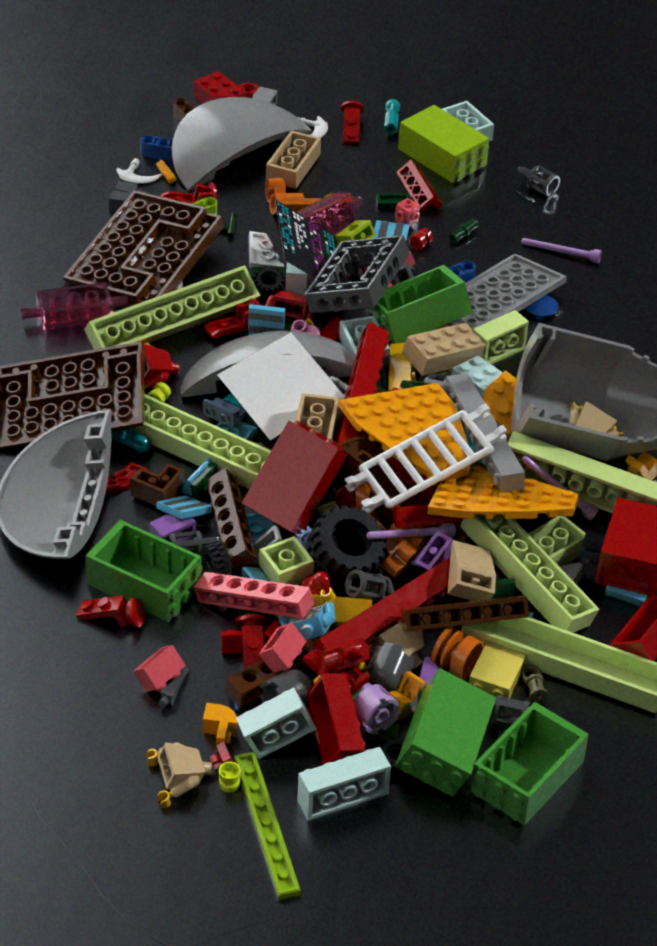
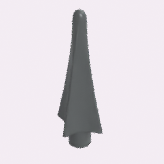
M186 667L178 677L159 691L161 699L158 704L160 707L165 708L167 704L171 707L173 706L180 686L189 672V668Z

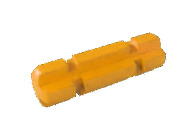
M163 160L157 162L156 166L170 184L176 182L177 178Z

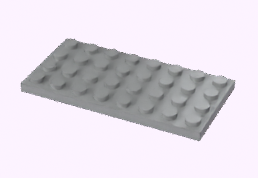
M513 254L465 283L473 313L447 325L453 326L467 323L473 330L514 310L519 312L566 283L567 277L520 255Z

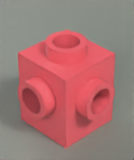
M408 198L399 202L395 208V221L401 224H408L409 227L419 221L420 205Z

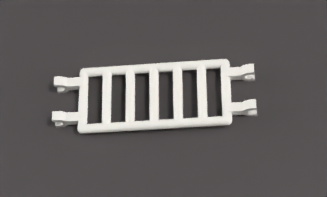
M486 403L470 414H467L465 410H461L359 465L361 473L345 478L347 483L345 486L349 493H351L365 482L370 484L377 495L361 501L363 505L362 510L368 512V514L382 504L387 508H392L491 454L494 451L492 444L507 439L505 435L507 429L501 425L494 432L486 436L481 432L475 423L490 417L488 413L490 408ZM462 419L484 449L474 453L452 424ZM446 428L467 458L457 462L436 433ZM429 437L450 464V467L440 471L419 442ZM412 446L434 476L424 481L402 451ZM395 455L417 485L407 490L385 460ZM379 464L400 494L390 499L368 469Z

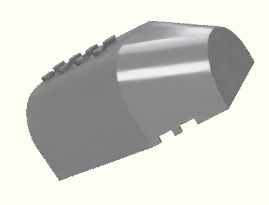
M539 323L525 347L519 365L514 392L511 434L515 431L576 454L604 461L657 450V365L649 361V356L644 355L642 357L633 352L634 348L629 345ZM587 401L616 419L617 422L614 426L617 427L616 430L618 432H623L622 436L619 437L571 425L570 408L573 402H576L577 406H584Z

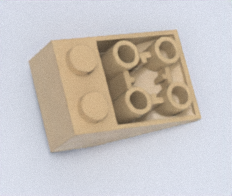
M452 540L447 594L471 601L490 599L495 594L496 573L490 550Z

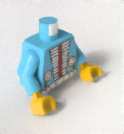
M329 588L328 594L322 589L320 594L326 603L311 608L303 619L280 615L275 616L279 618L278 621L282 624L281 626L292 622L305 640L322 636L327 632L330 625L335 622V606L333 603L336 599L335 593L331 588Z

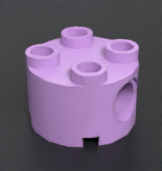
M366 683L353 700L356 704L357 719L369 734H378L377 730L381 728L384 731L387 730L399 716L400 711L397 708L398 706L400 707V704L381 685Z

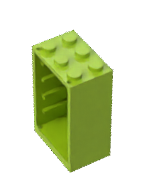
M432 105L400 122L398 149L451 183H455L487 165L490 138L436 105Z

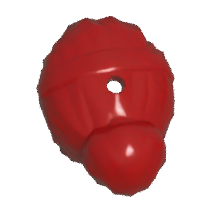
M322 571L307 576L299 585L310 587L311 593L314 595H321L322 589L328 594L329 588H333L329 575Z

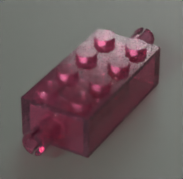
M338 191L297 211V213L335 236L355 220H358L355 209L362 207L364 202H362L363 199L360 196L352 199L350 192Z
M106 282L36 291V307L20 308L21 318L24 320L38 317L42 330L86 325L91 320L113 313L114 307L128 306L127 295L111 297Z

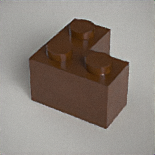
M167 463L156 474L141 467L130 479L131 496L154 506L157 505V501L175 498L185 484L184 469Z

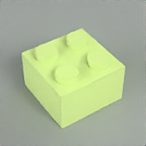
M295 536L259 549V567L271 582L297 585L307 576L314 574V560Z

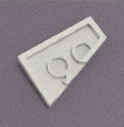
M249 231L250 268L264 266L285 267L283 263H280L279 255L274 252L273 245L267 234Z

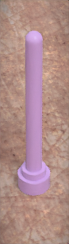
M527 238L521 240L523 245L586 257L592 260L593 263L599 264L602 250L598 249L586 251Z
M528 456L522 457V462L547 483L568 490ZM578 498L577 507L581 509L582 516L588 521L592 520L599 509L593 504H586Z
M446 523L439 527L372 531L368 532L366 536L369 540L431 536L438 530L454 538L456 528L454 523Z

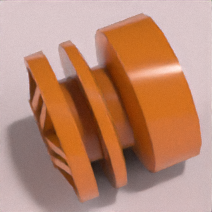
M449 626L436 641L431 654V660L437 667L445 671L449 669L450 674L466 680L470 677L484 649V643L471 635L465 637L463 631Z

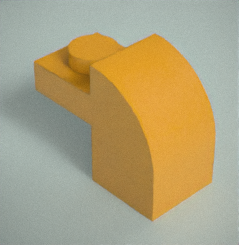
M643 452L637 459L631 455L626 458L625 462L629 466L627 472L649 480H653L657 476V459L647 452Z
M410 671L405 672L399 689L389 692L400 704V707L398 706L397 708L400 712L396 721L406 719L416 710L420 699L419 696L426 684L424 680Z
M206 703L203 715V733L217 735L216 752H219L217 745L223 742L230 744L231 737H237V716L232 709L225 705Z

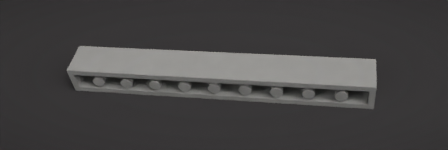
M468 373L446 376V384L443 385V388L454 402L458 412L465 410L467 414H470L485 403ZM488 411L490 414L489 418L475 423L485 436L498 428L490 411ZM461 419V423L465 426L466 433H469L472 444H475L476 451L478 452L484 449L482 444L478 441L475 435L471 432L468 426ZM504 440L492 444L494 451L483 457L482 462L486 464L489 475L493 476L494 484L498 485L501 492L524 489L525 472L508 442Z

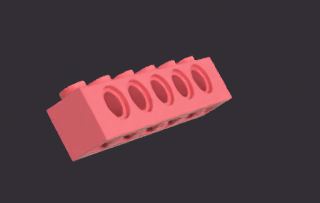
M205 572L194 586L199 603L303 619L314 605L310 587Z

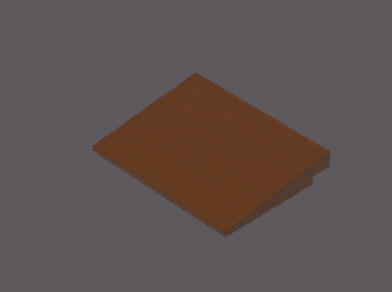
M134 190L64 275L63 279L66 282L129 306L175 291L224 227L222 216L207 213L206 207Z
M142 341L0 366V450L28 446L37 437L62 422L97 411H111V431L144 426L145 349Z

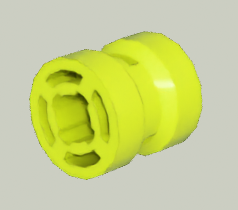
M158 382L147 395L165 402L170 396L171 390L165 383Z
M225 762L219 767V787L224 792L232 793L240 788L241 768L237 763Z

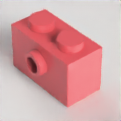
M291 622L275 630L259 655L273 673L281 670L287 671L292 667L295 657L301 654L302 647L307 641Z
M169 645L160 648L133 672L146 692L153 690L158 692L167 686L166 682L169 679L172 680L181 674L180 670L186 665L174 646Z

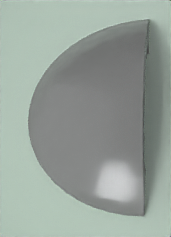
M246 97L219 98L201 104L182 119L172 141V160L180 181L189 191L195 188L197 184H204L213 180L216 171L228 166L231 160L272 141L278 140L280 142L287 137L291 130L307 135L313 133V131L298 117L272 103Z
M269 331L247 335L229 341L199 359L187 372L181 385L180 397L217 393L216 381L221 380L217 374L289 333L296 337L320 367L326 368V374L329 378L331 376L335 378L350 376L355 355L347 347L332 339L307 332Z
M110 410L84 414L49 429L25 447L8 467L0 483V527L15 546L25 552L44 558L69 559L77 554L86 544L98 521L107 487L111 454Z

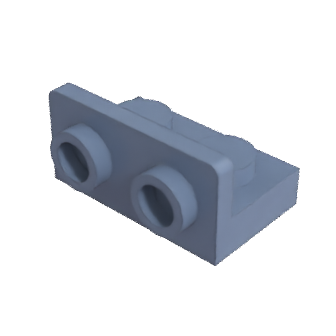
M217 397L213 401L203 400V415L232 428L247 417L246 410Z

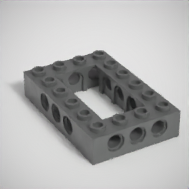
M404 235L341 241L304 294L310 313L374 308L410 254ZM356 267H367V271L360 278L361 282L351 281L346 283Z

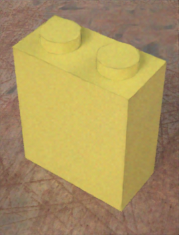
M487 642L470 675L469 683L495 697L500 695L510 698L525 666L526 655Z

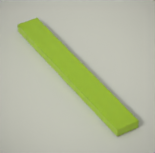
M250 752L235 755L233 761L241 768V786L278 900L300 896L301 890L256 754Z

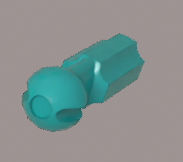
M390 99L386 102L385 106L387 112L385 114L384 131L387 135H393L397 132L398 112L400 110L398 100Z
M129 428L111 431L112 439L133 448L139 453L148 451L151 446L150 439L146 435L139 434Z

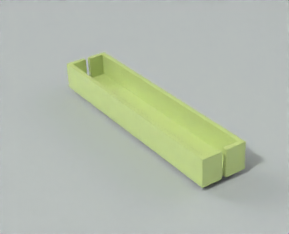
M530 617L462 625L461 631L465 633V637L471 635L483 641L484 647L488 642L526 655L525 666L529 664L536 665L545 674L653 713L657 712V662Z

